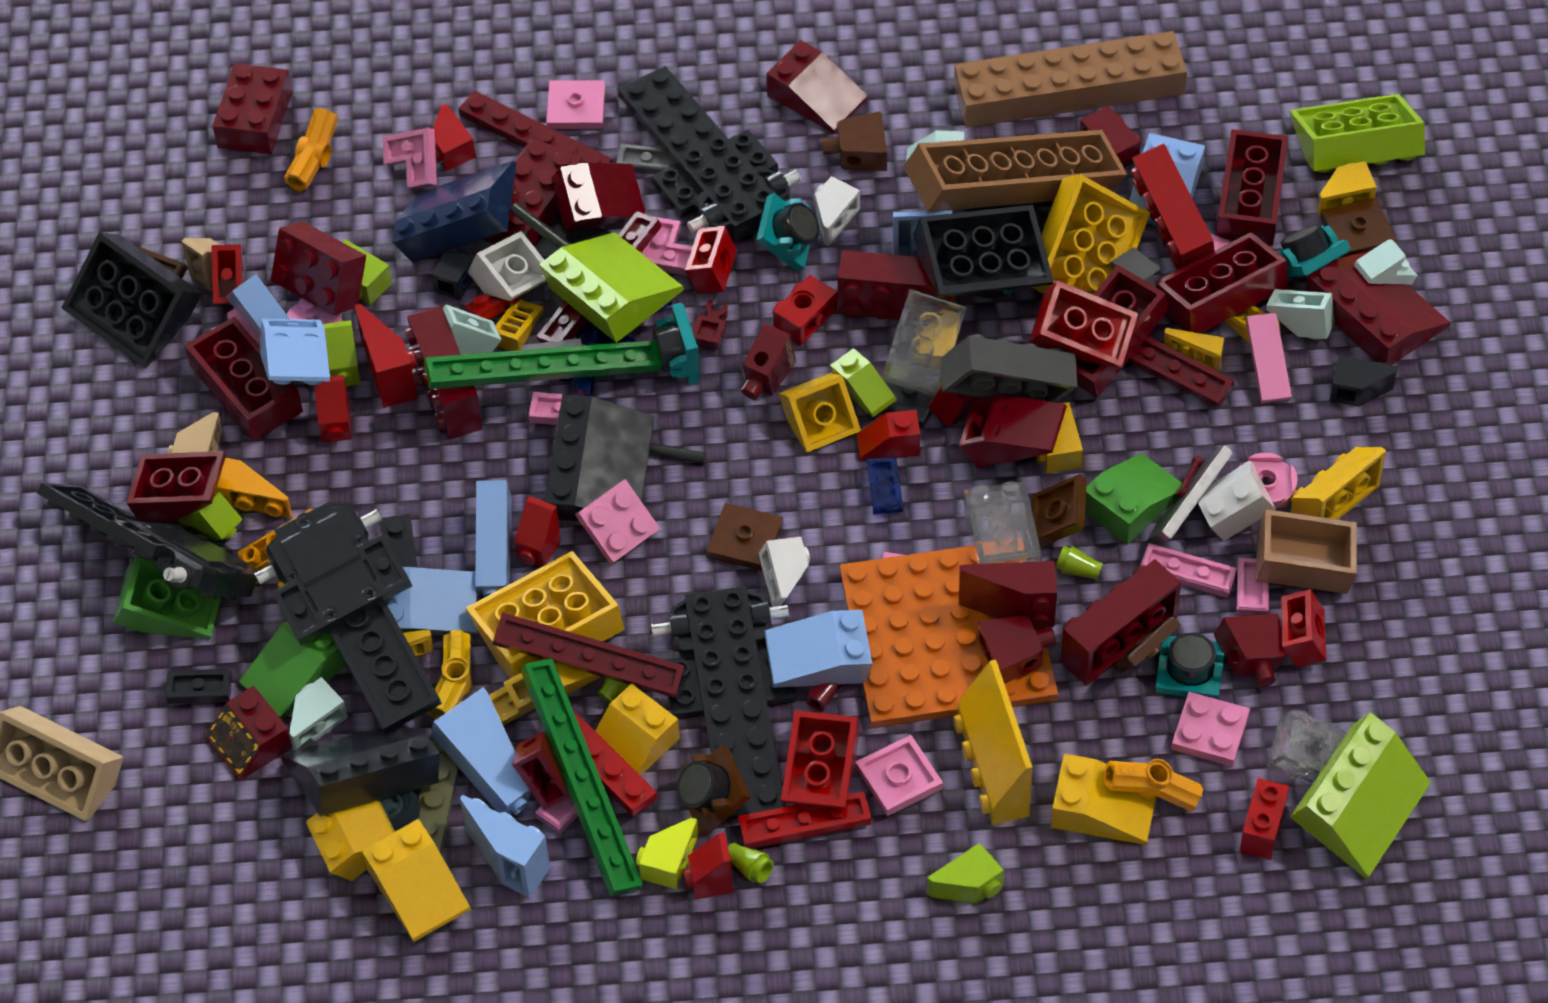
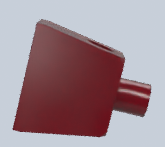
M1278 613L1224 617L1213 635L1234 674L1238 676L1254 675L1259 687L1272 685L1276 681L1274 672L1277 671L1286 656Z
M1026 615L978 621L977 639L987 663L992 660L997 661L1004 684L1039 669L1043 662V648L1056 645V637L1052 627L1035 631L1030 617Z
M541 732L519 743L515 750L512 765L543 810L569 798L570 794L545 732Z

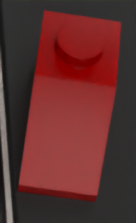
M447 103L441 105L432 129L435 130L436 163L440 162L447 172L476 158L472 136Z
M241 244L211 245L213 304H231L226 296L244 283Z
M344 375L330 376V382L322 381L321 384L314 385L322 442L351 440V408Z
M917 410L886 413L858 432L857 442L860 461L919 456L920 429Z
M531 496L526 500L514 540L516 556L523 563L530 566L543 567L548 563L561 542L557 507Z
M719 833L688 855L689 868L683 869L686 889H693L695 900L733 893L731 859L725 833Z

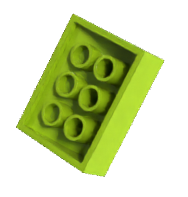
M1400 94L1290 110V118L1305 160L1313 171L1328 173L1334 168L1348 163L1366 161V164L1380 165L1387 163L1388 160H1412L1416 156L1425 155V123Z
M615 232L561 247L539 264L549 288L616 343L684 291L680 283Z
M1369 712L1352 725L1290 817L1367 879L1431 782L1396 732L1373 713Z

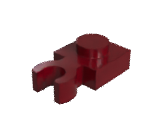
M709 300L706 303V316L698 314L692 329L697 346L719 350L727 329V321L725 320L728 316L727 303L723 304L721 310L714 311L713 300Z

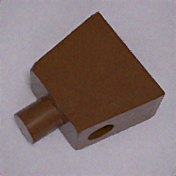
M881 111L839 120L837 122V137L821 138L822 154H839L841 168L845 170L887 171V148Z

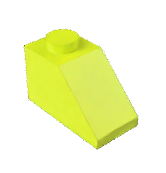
M689 818L649 837L646 847H640L636 858V866H639L641 880L678 889L683 877V869H686L688 864V855L692 853L699 836L697 819Z

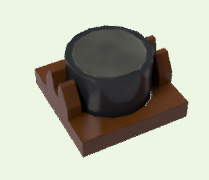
M720 745L710 755H692L690 757L691 763L682 764L683 770L677 781L676 791L678 799L684 806L688 807L692 818L697 819L699 834L705 836L710 834L751 798L729 748Z

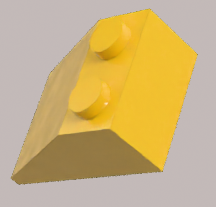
M1064 753L1052 808L1051 828L1147 845L1156 797L1148 799L1142 797L1137 792L1109 791L1108 787L1104 786L1105 763L1097 759Z
M419 819L361 850L369 874L413 942L471 910L438 848Z

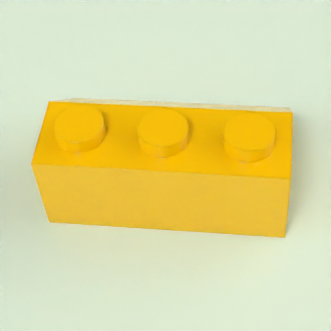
M1355 447L1349 453L1341 454L1335 460L1333 466L1326 471H1320L1314 477L1312 483L1305 488H1299L1293 494L1290 513L1339 520L1380 486L1386 450L1382 447Z

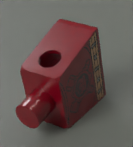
M764 323L743 363L746 383L741 392L747 398L756 400L761 391L770 395L774 394L793 368L796 358L790 334Z

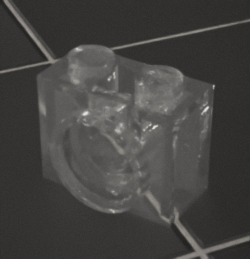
M1291 710L1278 721L1268 765L1284 771L1291 778L1313 783L1347 732L1339 729L1336 724L1314 719L1307 712ZM1305 748L1309 750V752L1311 753V756L1308 755V753L1306 752Z

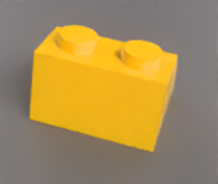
M831 372L778 393L786 419L805 452H810L861 431L843 375Z
M632 683L609 704L595 730L640 776L680 739L678 718Z
M379 800L319 816L316 813L306 821L330 873L353 881L367 870L361 850L395 832Z

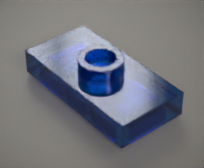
M897 458L866 459L873 515L903 512Z

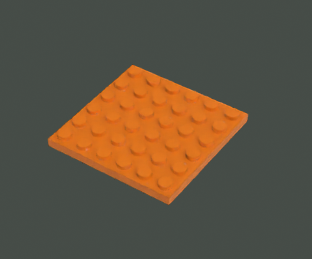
M1022 538L840 564V575L847 610H862L872 666L867 681H863L862 685L871 728L957 715L958 701L988 664L977 639L978 621L997 619L959 605L960 565L1027 562ZM1043 648V662L1039 669L1005 684L1012 707L1058 701V691L1048 648Z

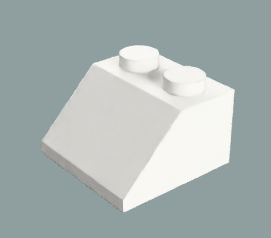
M522 231L478 252L468 270L469 275L484 294L509 301L546 282L539 266L544 259Z
M1251 461L1246 462L1210 484L1198 501L1210 528L1223 541L1259 521L1265 509L1276 510Z

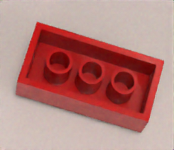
M1163 143L1132 157L1134 168L1130 171L1134 178L1133 184L1140 197L1143 196L1146 202L1145 208L1146 211L1150 212V219L1152 221L1155 220L1158 226L1157 232L1164 245L1167 244L1170 250L1169 256L1175 269L1182 268L1215 251L1214 241L1165 144Z

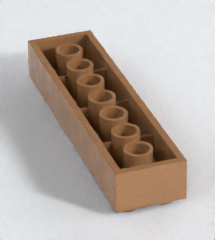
M1174 31L954 64V89L965 128L1094 109L1108 105L1114 106L1185 95L1187 70Z
M1103 130L920 143L903 166L927 212L1054 201L1062 179L1078 174L1114 192L1127 175Z

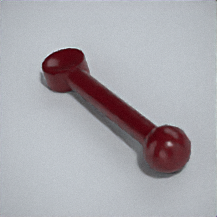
M1200 456L1192 458V466L1182 485L1175 492L1179 498L1186 494L1188 491L1187 487L1197 468L1203 464V459Z

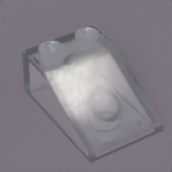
M910 289L881 378L884 381L935 396L942 385L941 357L955 346L967 307Z
M1006 482L1003 485L976 486L972 489L963 490L965 523L979 564L1042 561L1030 500L1024 482Z

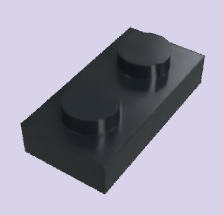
M231 669L168 671L165 697L167 704L228 702L231 698Z

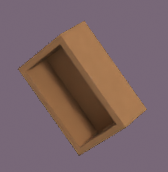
M1265 509L1257 528L1256 581L1348 594L1357 574V523Z

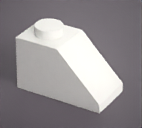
M832 176L824 185L821 184L814 194L816 216L823 242L827 246L834 241L860 210V190Z
M802 537L766 541L758 553L772 607L782 605L809 565L810 555L807 547L803 545Z

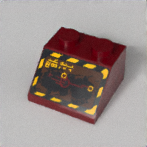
M254 685L229 700L205 734L207 741L239 781L293 748L288 727Z

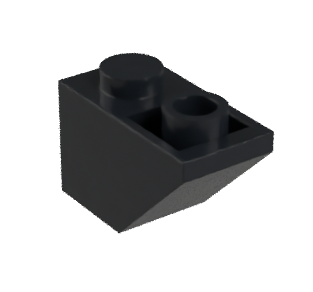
M1338 355L1330 401L1358 407L1394 389L1398 366Z

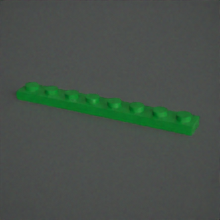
M656 340L425 357L424 361L430 389L660 371L663 365Z
M551 658L525 663L520 671L608 893L612 897L638 891L643 886V883L554 661Z

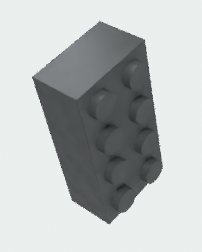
M980 334L969 335L941 357L942 392L978 398L1006 395L1057 402L1077 388L1075 354L1063 352L1060 348L1044 349L1030 343L1022 345L1011 343L1008 339L993 340L984 338Z

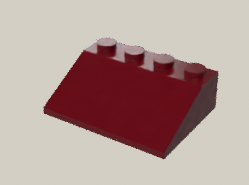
M1370 251L1335 259L1309 274L1305 291L1332 293L1334 325L1377 363L1395 364L1450 326L1451 322L1409 285L1369 284L1355 268L1354 263Z

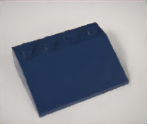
M512 160L420 192L397 218L392 243L411 262H415L445 252L446 249L451 250L507 231L510 214L508 210L511 207L517 163Z

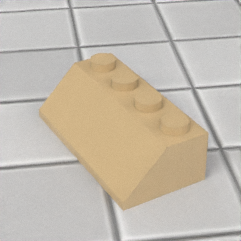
M22 706L0 711V779L84 821H88L114 788L124 757Z

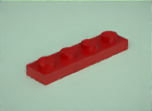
M574 712L605 790L632 817L656 801L657 792L598 733Z
M862 791L848 794L845 809L796 804L738 816V823L744 847L753 849L871 825V815L865 792Z

